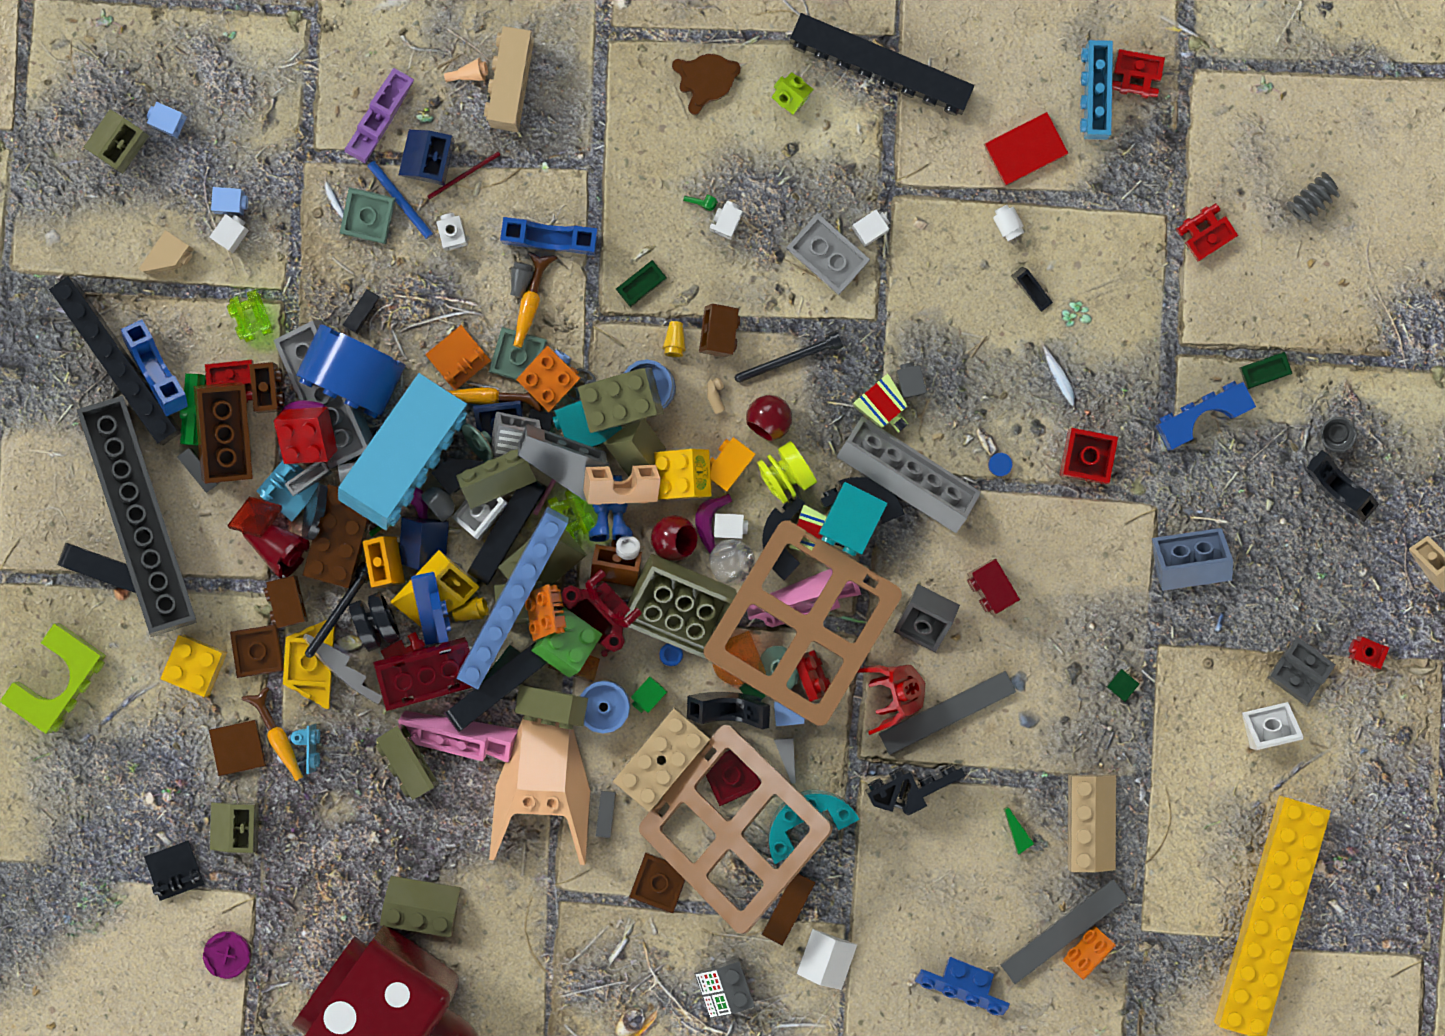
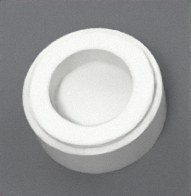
M623 536L618 539L616 553L620 558L632 560L638 556L640 543L635 537Z

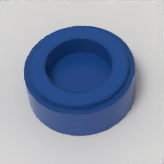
M1005 453L994 454L988 462L989 471L998 477L1007 475L1012 469L1011 458Z
M667 643L660 650V660L667 666H676L683 658V651Z

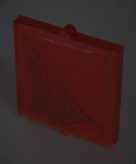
M249 496L227 526L229 529L242 532L243 535L250 534L261 538L283 509L282 505Z

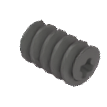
M1322 172V178L1316 177L1314 183L1308 184V190L1302 189L1300 196L1295 195L1293 202H1287L1288 209L1297 219H1304L1310 223V213L1318 216L1317 207L1325 210L1324 201L1332 204L1331 195L1337 198L1340 197L1336 183L1327 173Z

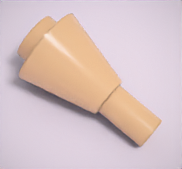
M477 58L456 71L444 73V78L446 82L459 79L485 81V76L488 75V67L485 61L482 62L480 58Z

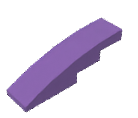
M395 68L392 69L370 102L368 111L357 125V131L345 147V153L366 163L414 82L413 78Z

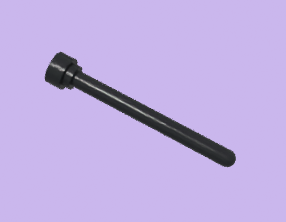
M835 330L828 333L829 336L824 337L825 340L740 372L735 375V381L738 383L828 348L829 350L834 349V351L841 349L843 344L838 331Z
M361 562L356 569V579L306 649V657L312 658L362 585L370 581L366 562Z

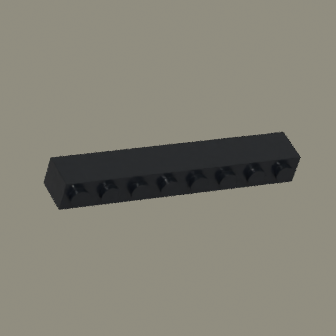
M800 13L790 37L789 43L793 45V49L805 53L809 51L814 53V57L824 62H827V60L833 61L838 68L848 71L850 68L857 71V75L864 79L870 80L874 78L880 81L879 84L889 89H892V87L901 90V94L910 98H914V96L922 98L923 103L932 107L936 105L945 108L944 111L953 116L963 114L975 86L803 13Z
M67 276L51 287L49 290L157 444L165 445L181 433L180 427L171 415L166 417L142 373L77 281Z

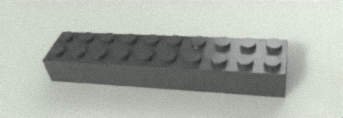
M119 396L76 409L150 637L197 623L124 397Z

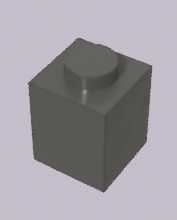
M914 362L900 365L901 369L896 371V376L903 399L924 395L926 388L921 366H914Z

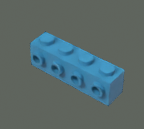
M1089 40L1081 51V62L1085 63V72H1081V86H1085V91L1080 99V108L1084 109V118L1080 120V133H1084V139L1107 140L1111 136L1113 41Z

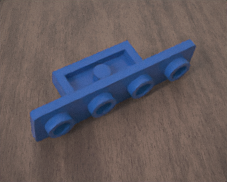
M430 572L412 576L411 581L425 644L447 642V632L451 631L449 617L444 618V615H447L448 612L445 600L440 601L435 573Z
M949 957L943 977L923 969L916 976L915 982L919 983L922 987L940 991L949 998L963 1000L969 1006L981 1007L992 1015H1004L1009 1009L1010 1003L988 995L994 977L993 973L955 958Z

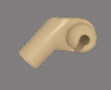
M720 378L711 379L707 383V398L715 414L725 410L717 392L724 388Z

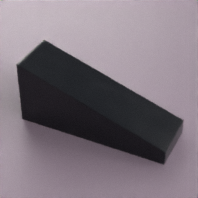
M1021 267L1011 275L1039 311L1042 312L1053 303L1027 268Z
M366 289L343 323V326L358 335L380 296Z

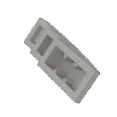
M305 634L303 639L310 645L314 637ZM322 643L315 653L319 660L351 689L373 703L379 704L382 695L362 685L367 676L346 666L350 656Z

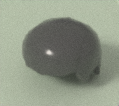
M1342 416L1332 417L1324 422L1320 431L1323 445L1333 452L1349 450L1357 439V431L1351 420Z
M432 487L421 495L422 500L442 523L453 514L454 502L446 490Z

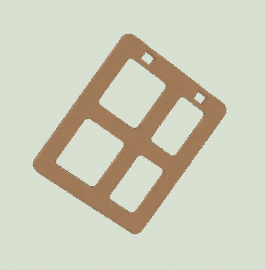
M782 521L707 642L703 653L705 658L812 724L823 726L829 721L899 603L902 591L897 585L872 572L867 567L811 535L791 521ZM803 537L815 543L812 551L800 544ZM787 544L796 547L832 570L831 577L807 615L800 613L762 589L764 580ZM866 575L878 581L875 589L863 582ZM848 581H852L879 598L878 605L855 643L846 641L823 626V621ZM750 605L757 606L796 631L794 639L771 676L763 674L725 650V645ZM811 642L820 644L843 659V664L819 704H813L787 688L789 678Z
M723 725L708 741V744L696 755L661 797L662 799L654 809L652 808L639 825L640 834L737 933L745 934L752 929L831 835L833 830L831 822L747 740L729 725ZM714 747L717 752L708 761L704 756ZM727 749H731L761 779V785L730 821H727L697 791V785ZM775 795H778L810 827L809 833L778 869L774 868L744 837L746 829ZM667 803L670 808L662 816L659 811ZM682 803H685L716 834L715 840L695 863L662 830L663 826ZM729 850H732L764 883L761 890L743 911H740L709 879L710 872Z

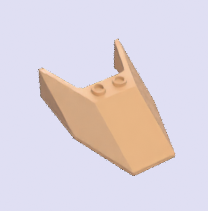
M522 718L510 760L505 762L496 784L489 860L496 859L497 852L511 817L514 814L564 816L567 819L580 865H585L588 847L590 787L574 729L560 728L558 722L555 723V726L542 724V719L538 718L537 722Z

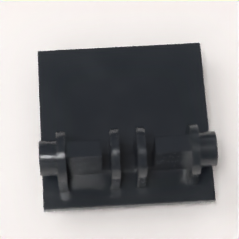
M189 840L144 856L154 884L152 891L155 896L158 895L159 901L205 885Z

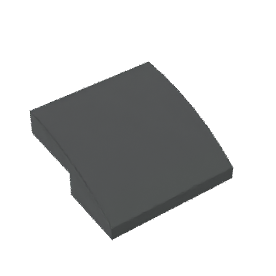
M1296 637L1267 678L1301 703L1307 705L1320 685L1325 683L1336 664L1299 637Z

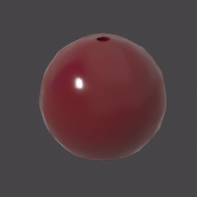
M764 395L756 398L749 405L746 412V424L760 437L768 441H774L782 438L789 432L792 425V411L788 403L782 398L775 395Z
M678 515L662 518L654 526L651 533V544L656 554L671 562L685 560L694 552L697 546L698 537L695 527L688 519Z

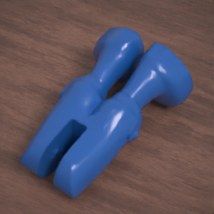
M613 475L614 481H623L622 475ZM593 504L594 511L598 514V519L595 527L589 531V540L593 542L609 540V510L613 514V540L618 541L623 536H633L632 530L626 526L623 518L628 504Z

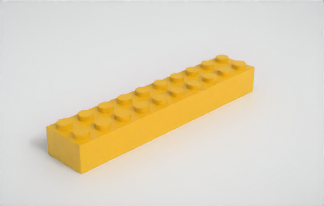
M1279 795L1214 1023L1217 1026L1248 1036H1267L1331 810Z

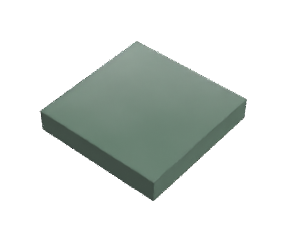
M349 187L340 234L386 244L396 198Z
M502 327L489 373L516 380L543 351L547 340L527 334L522 348L513 346L516 331Z

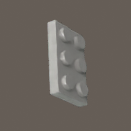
M818 213L786 247V250L838 296L870 261L864 253Z

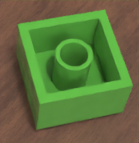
M563 607L560 610H564V614L555 616H565L567 626L564 628L565 633H553L538 639L531 651L570 678L579 673L602 634Z

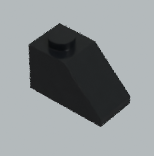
M443 458L438 462L435 467L436 470L432 474L448 494L452 496L461 489L456 475L485 462L456 458L446 460Z

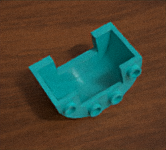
M823 790L800 792L820 812L828 809L838 830L860 820L851 805L836 794ZM785 802L775 811L768 831L769 849L774 864L788 858L795 849L786 831L804 822Z

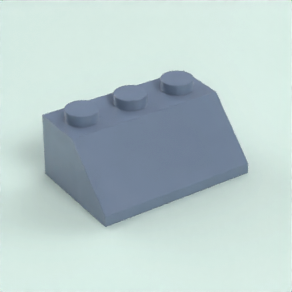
M1222 528L1152 538L1156 573L1162 591L1232 581L1233 558Z

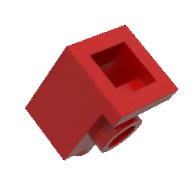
M1357 636V639H1353L1348 651L1351 654L1349 658L1374 669H1381L1390 647L1365 637ZM1367 648L1372 649L1369 657L1365 654Z

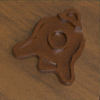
M717 54L701 55L691 61L675 59L672 63L673 71L681 76L680 91L693 94L688 105V111L692 115H698L708 102L717 101L725 97L741 71L738 62L727 60Z

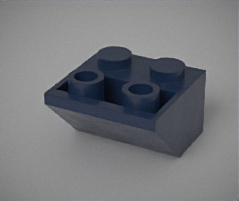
M409 129L398 175L445 186L455 143L453 136L430 130Z

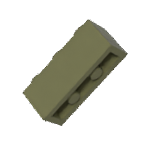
M518 449L511 450L498 458L488 460L484 464L467 469L463 473L456 475L470 509L536 481L529 463L518 455Z
M519 685L515 713L524 715V720L537 722L538 718L542 719V724L555 726V723L558 722L560 728L573 730L574 725H584L588 698L539 687Z

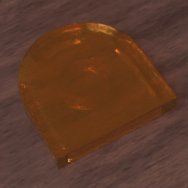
M750 631L741 633L728 640L725 645L727 652L767 675ZM713 664L716 675L722 681L730 685L745 684L742 680Z

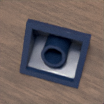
M521 401L473 406L476 428L480 432L486 431L490 437H492L496 412L524 417L523 403Z
M402 516L399 547L402 565L420 570L438 550L447 556L449 521L446 520L442 523L437 519Z

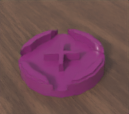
M222 931L212 936L207 941L203 952V961L207 970L212 975L223 979H230L240 975L247 968L251 959L249 943L242 935L234 931Z

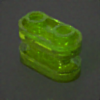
M257 289L247 292L248 300L242 302L241 298L236 296L229 299L230 304L227 305L231 318L235 317L238 324L235 327L239 339H244L246 343L256 339L254 333L261 330L264 336L273 333L271 322ZM251 308L256 318V322L253 323L250 322L246 310Z
M568 490L565 491L567 499L559 502L555 496L547 501L551 509L564 516L563 511L570 507L572 508L577 520L572 523L568 522L565 529L576 539L573 532L582 529L585 535L589 533L592 529L591 526L595 525L590 512L585 513L581 506L585 501Z

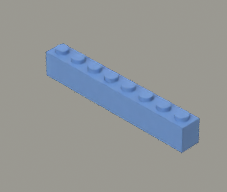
M547 507L461 666L457 676L458 680L479 689L568 524V517Z

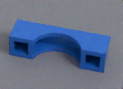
M503 217L500 241L505 245L596 256L599 232L597 228L553 226L525 219Z
M141 319L122 328L123 341L166 417L188 407L185 392L175 375L173 376L165 365L144 321Z
M1233 381L1222 387L1223 392L1216 395L1213 391L1201 397L1203 402L1197 405L1191 402L1181 407L1182 413L1174 416L1171 412L1159 418L1161 423L1156 425V428L1167 450H1172L1193 439L1194 423L1205 411H1218L1233 419L1255 408L1256 405L1244 382L1236 384Z

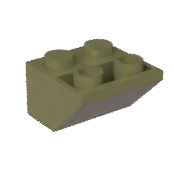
M109 109L83 148L123 174L149 135L121 115Z
M211 802L210 850L232 853H254L258 851L259 803Z

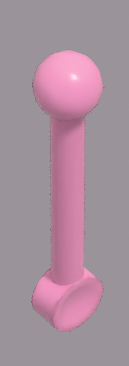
M554 479L551 480L533 512L536 516H538L556 483Z

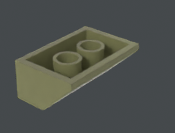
M566 529L537 580L542 581V586L547 584L553 585L587 556ZM529 541L498 567L507 579L511 576Z
M397 725L376 739L378 742L376 745L378 752L382 757L386 756L389 760L388 768L394 777L398 776L401 780L402 785H400V788L407 798L411 797L414 800L439 785L418 747L411 740V735L405 725Z
M391 875L383 903L380 926L385 925L391 928L451 937L454 931L461 887Z

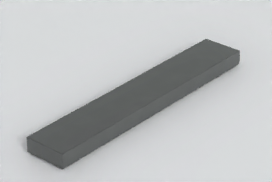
M1003 671L878 734L890 755L1016 693V690L1007 672Z
M1112 878L1000 964L1014 984L1018 983L1127 900V896Z

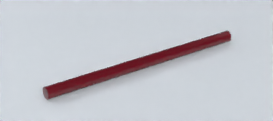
M499 151L445 184V186L427 195L429 200L501 154Z

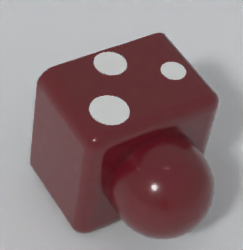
M385 925L382 926L369 945L357 937H353L291 1025L305 1036H479L468 1021L448 1008L459 985L457 973L402 934Z

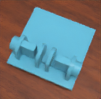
M282 460L256 492L292 522L307 505L320 483L317 482L299 494L292 496L285 483L300 474L304 469L297 463L284 464Z
M316 724L308 725L307 729L297 730L291 734L293 744L307 745L306 774L316 771V767H320V753H316V743H320V729H316Z

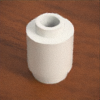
M1005 205L995 211L996 216L993 219L1002 237H1006L1007 241L1024 233L1022 229L1024 226L1014 206L1009 208L1008 205Z

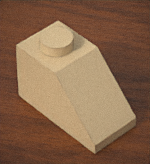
M165 230L139 270L148 275L179 269L190 261L193 248Z
M1427 536L1410 547L1409 551L1427 578L1443 593L1445 591V551Z

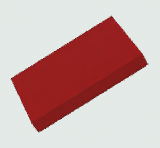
M1048 112L984 143L1005 186L1068 155V151Z

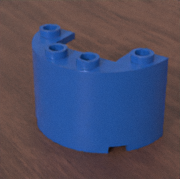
M320 324L296 376L301 377L300 383L311 388L314 384L324 388V394L334 399L339 395L346 399L345 404L355 409H358L360 405L365 408V414L377 418L378 415L382 416L406 365L354 338Z

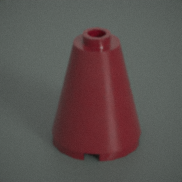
M250 519L243 527V537L280 579L282 575L288 577L294 573L304 561V558L301 557L304 550L306 552L309 551V540L303 539L298 534L266 521L263 524L261 519Z

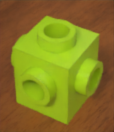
M791 72L786 78L783 76L779 78L774 85L776 91L771 98L779 106L794 115L804 105L814 89L805 83L801 77Z

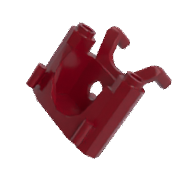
M600 569L585 583L587 589H579L572 585L564 588L561 594L563 606L557 609L560 610L566 605L569 611L599 631L602 636L598 643L606 648V650L601 651V656L606 657L610 651L616 652L623 649L626 643L623 627L628 628L642 615V612L636 608L626 618L624 617L631 609L606 582H603L598 587L595 586L606 576L605 572Z

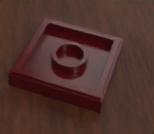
M731 749L725 751L706 774V778L719 806L749 794L761 785L759 777Z

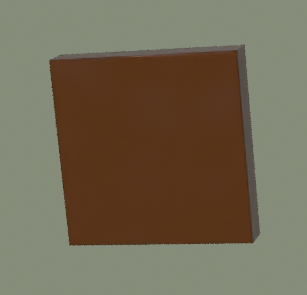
M276 624L230 631L237 678L284 671L279 629Z
M257 720L209 730L218 776L266 766Z
M645 852L629 898L674 913L685 879L665 859Z

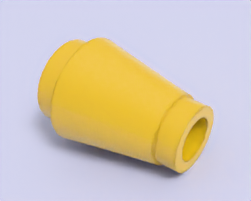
M669 322L662 348L665 350V356L682 357L683 352L686 351L682 322Z
M476 596L452 610V614L456 622L484 619V616L489 615V608L484 597L479 598Z

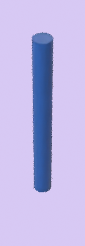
M375 161L369 163L367 167L391 197L396 198L395 202L424 238L428 239L433 235L432 231Z

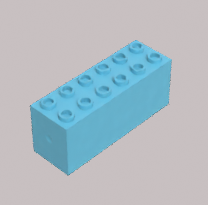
M418 373L338 487V500L384 530H387L390 525L394 527L401 517L399 513L402 507L405 506L407 508L413 500L415 488L423 486L427 479L426 474L429 468L434 469L440 460L439 456L442 449L447 450L454 440L452 437L455 431L460 432L462 426L466 423L467 420L465 418L468 414L466 412L467 403Z

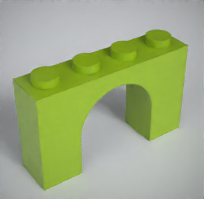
M60 623L52 625L41 641V644L66 662L70 672L69 684L66 690L58 697L48 699L38 695L20 681H17L10 685L0 700L3 705L45 734L52 733L53 731L57 732L64 723V720H62L66 712L70 713L78 702L75 699L79 693H84L91 684L89 679L93 673L97 674L105 664L103 659L106 655Z

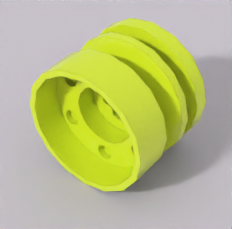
M791 441L778 448L781 458L778 462L770 454L767 455L772 465L769 468L762 459L757 462L763 481L771 493L783 504L788 502L784 494L785 490H788L793 498L796 497V492L793 488V485L796 483L804 491L817 483L809 466Z

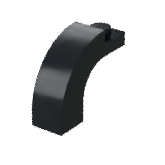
M1321 450L1311 459L1306 467L1309 471L1307 475L1339 506L1362 522H1365L1379 505L1374 496L1349 479L1325 451Z
M850 477L838 481L840 488L846 482L886 502L887 505L880 517L881 524L905 514L897 497L870 478ZM836 488L823 493L824 498L820 499L823 508L833 505L839 493Z
M791 497L783 505L782 508L785 510L783 513L777 508L773 509L763 529V550L778 525L782 521H789L805 504L802 499L797 497L794 500ZM784 547L772 570L785 581L800 563Z
M735 692L698 693L687 696V719L700 724L715 721H737L763 730L769 728L770 705L761 702V697Z

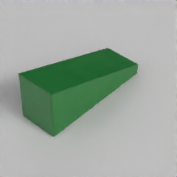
M1005 807V816L1016 852L1019 855L1034 845V843L1009 807Z

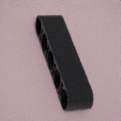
M536 480L515 491L469 567L467 574L485 585L490 583L547 486Z
M65 543L57 564L58 566L136 593L126 563Z
M536 642L484 681L479 689H474L444 713L458 733L548 663L531 651Z

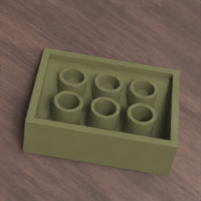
M651 553L640 573L627 605L631 610L624 617L626 618L634 609L638 608L642 615L629 628L705 658L703 650L737 592L735 588Z

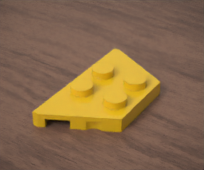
M325 620L286 637L283 685L297 691L300 695L321 705V707L330 709L332 672L316 655L312 658L305 656V651L309 645L303 639L305 634L315 638L327 621ZM335 626L323 642L333 648Z

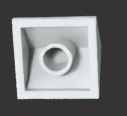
M499 497L470 509L467 500H465L452 518L474 538L481 540L500 517L508 502Z
M1288 702L1242 713L1251 749L1260 750L1303 740V734Z
M812 929L797 974L820 986L842 990L857 944Z

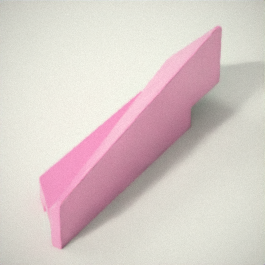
M828 569L770 594L800 613L807 615L831 577L832 570ZM848 581L831 610L840 608L838 599L861 595L859 586L852 581ZM750 605L746 610L749 620L757 618L763 620L765 625L770 627L785 624L755 605Z
M404 711L398 720V723L405 725L412 734L411 740L415 745L479 761H484L487 754L504 762H509L518 731L516 728L472 722L458 733L447 717Z

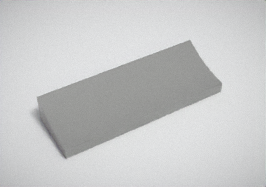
M315 320L273 341L299 400L319 402L328 407L338 451L327 462L329 469H334L338 465L360 457L373 439V436L360 406L358 409H355L345 404L346 399L339 395L334 399L324 394V388L314 384L311 388L299 382L301 377L296 376L297 371L320 324L324 325L322 320Z
M863 416L836 456L955 533H957L967 519L981 493Z

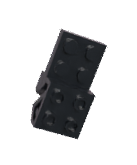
M951 763L939 769L941 773L934 777L928 774L918 780L920 784L917 785L908 769L898 768L889 773L890 778L884 781L878 778L868 783L869 788L865 792L874 807L891 812L896 807L901 809L904 814L911 815L927 807L923 797L966 775L962 767ZM897 797H899V799L903 798L901 803L896 801Z

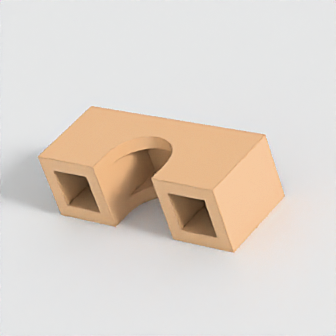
M656 465L632 466V473L626 480L614 481L609 466L586 467L583 491L587 504L657 502L660 476Z

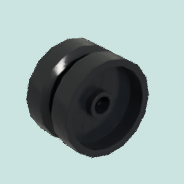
M381 592L368 596L369 608L362 600L349 604V611L354 626L368 652L381 647V637L388 644L400 639L394 614Z

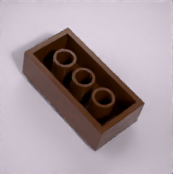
M242 382L193 386L202 481L207 484L253 479L245 385Z
M328 484L324 517H321L317 526L320 530L316 538L311 542L302 576L349 588L355 580L356 569L358 568L363 551V541L366 540L371 521L339 501L338 487Z

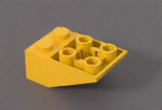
M440 550L416 574L435 573L440 601L445 600L448 613L463 605L479 588L478 584L463 569ZM410 580L390 602L421 627L412 581Z

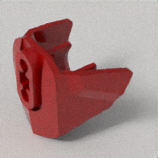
M874 665L861 666L857 673L880 672L886 675L872 679L868 684L869 687L883 685L891 688L894 700L889 706L875 710L876 714L884 715L899 711V713L883 720L879 727L868 731L869 735L897 725L903 718L916 713L923 707L926 683L912 665L891 667Z

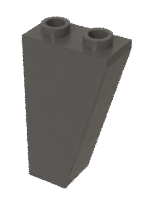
M529 424L526 425L518 442V455L585 501L583 488L586 467L609 466L605 451Z

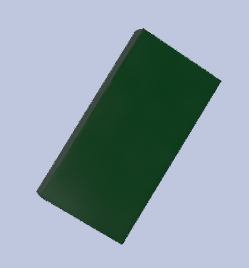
M651 260L618 286L616 291L631 308L663 283L667 277L655 262Z
M1285 352L1239 368L1247 390L1293 374Z

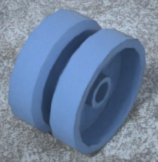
M648 359L637 361L630 365L624 373L652 367L663 409L668 407L674 399L676 391L675 379L670 370L659 362Z
M607 680L594 682L585 688L580 695L581 697L588 698L584 726L593 732L602 734L614 732L624 724L629 716L631 707L629 696L624 688L615 682ZM603 702L608 705V710L605 712L599 709Z

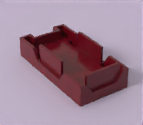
M463 637L444 642L438 647L432 646L403 654V657L393 656L373 662L386 711L473 688L457 679L458 672L470 652L466 638ZM448 649L451 650V651H448V652L439 653V652L444 651V650H448ZM404 662V664L393 666V664Z

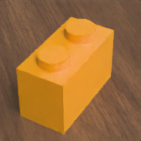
M734 437L730 441L726 438L718 449L721 453L716 460L713 457L710 459L711 481L725 492H728L756 455Z
M381 536L363 541L371 588H387L405 583L397 537Z

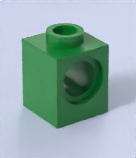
M649 676L631 696L634 700L631 704L639 712L642 713L645 710L649 713L668 691Z

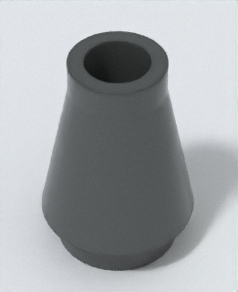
M514 262V266L511 267L510 295L523 297L534 273L532 271L533 265Z

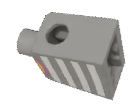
M496 412L491 437L493 456L500 457L511 450L518 449V442L526 425L529 424L541 429L540 421Z

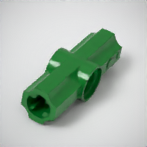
M185 373L184 392L188 407L179 411L180 419H182L180 444L199 446L193 386L206 385V375Z

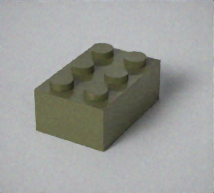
M652 367L637 369L578 387L590 433L601 432L664 414Z

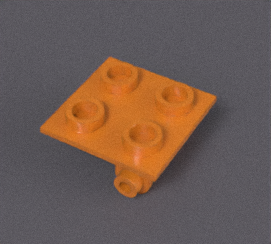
M462 325L425 354L454 390H457L491 362L489 357Z
M547 345L516 380L550 412L581 378L578 376V371L575 368H570Z
M547 584L530 592L525 602V608L529 616V631L532 634L533 641L553 633H565L564 628L567 627L565 616H555L564 614V610L554 611V608L563 606V603H559L562 602L557 585L550 586V584Z
M1094 925L1084 934L1077 945L1068 951L1063 961L1084 980L1116 945Z

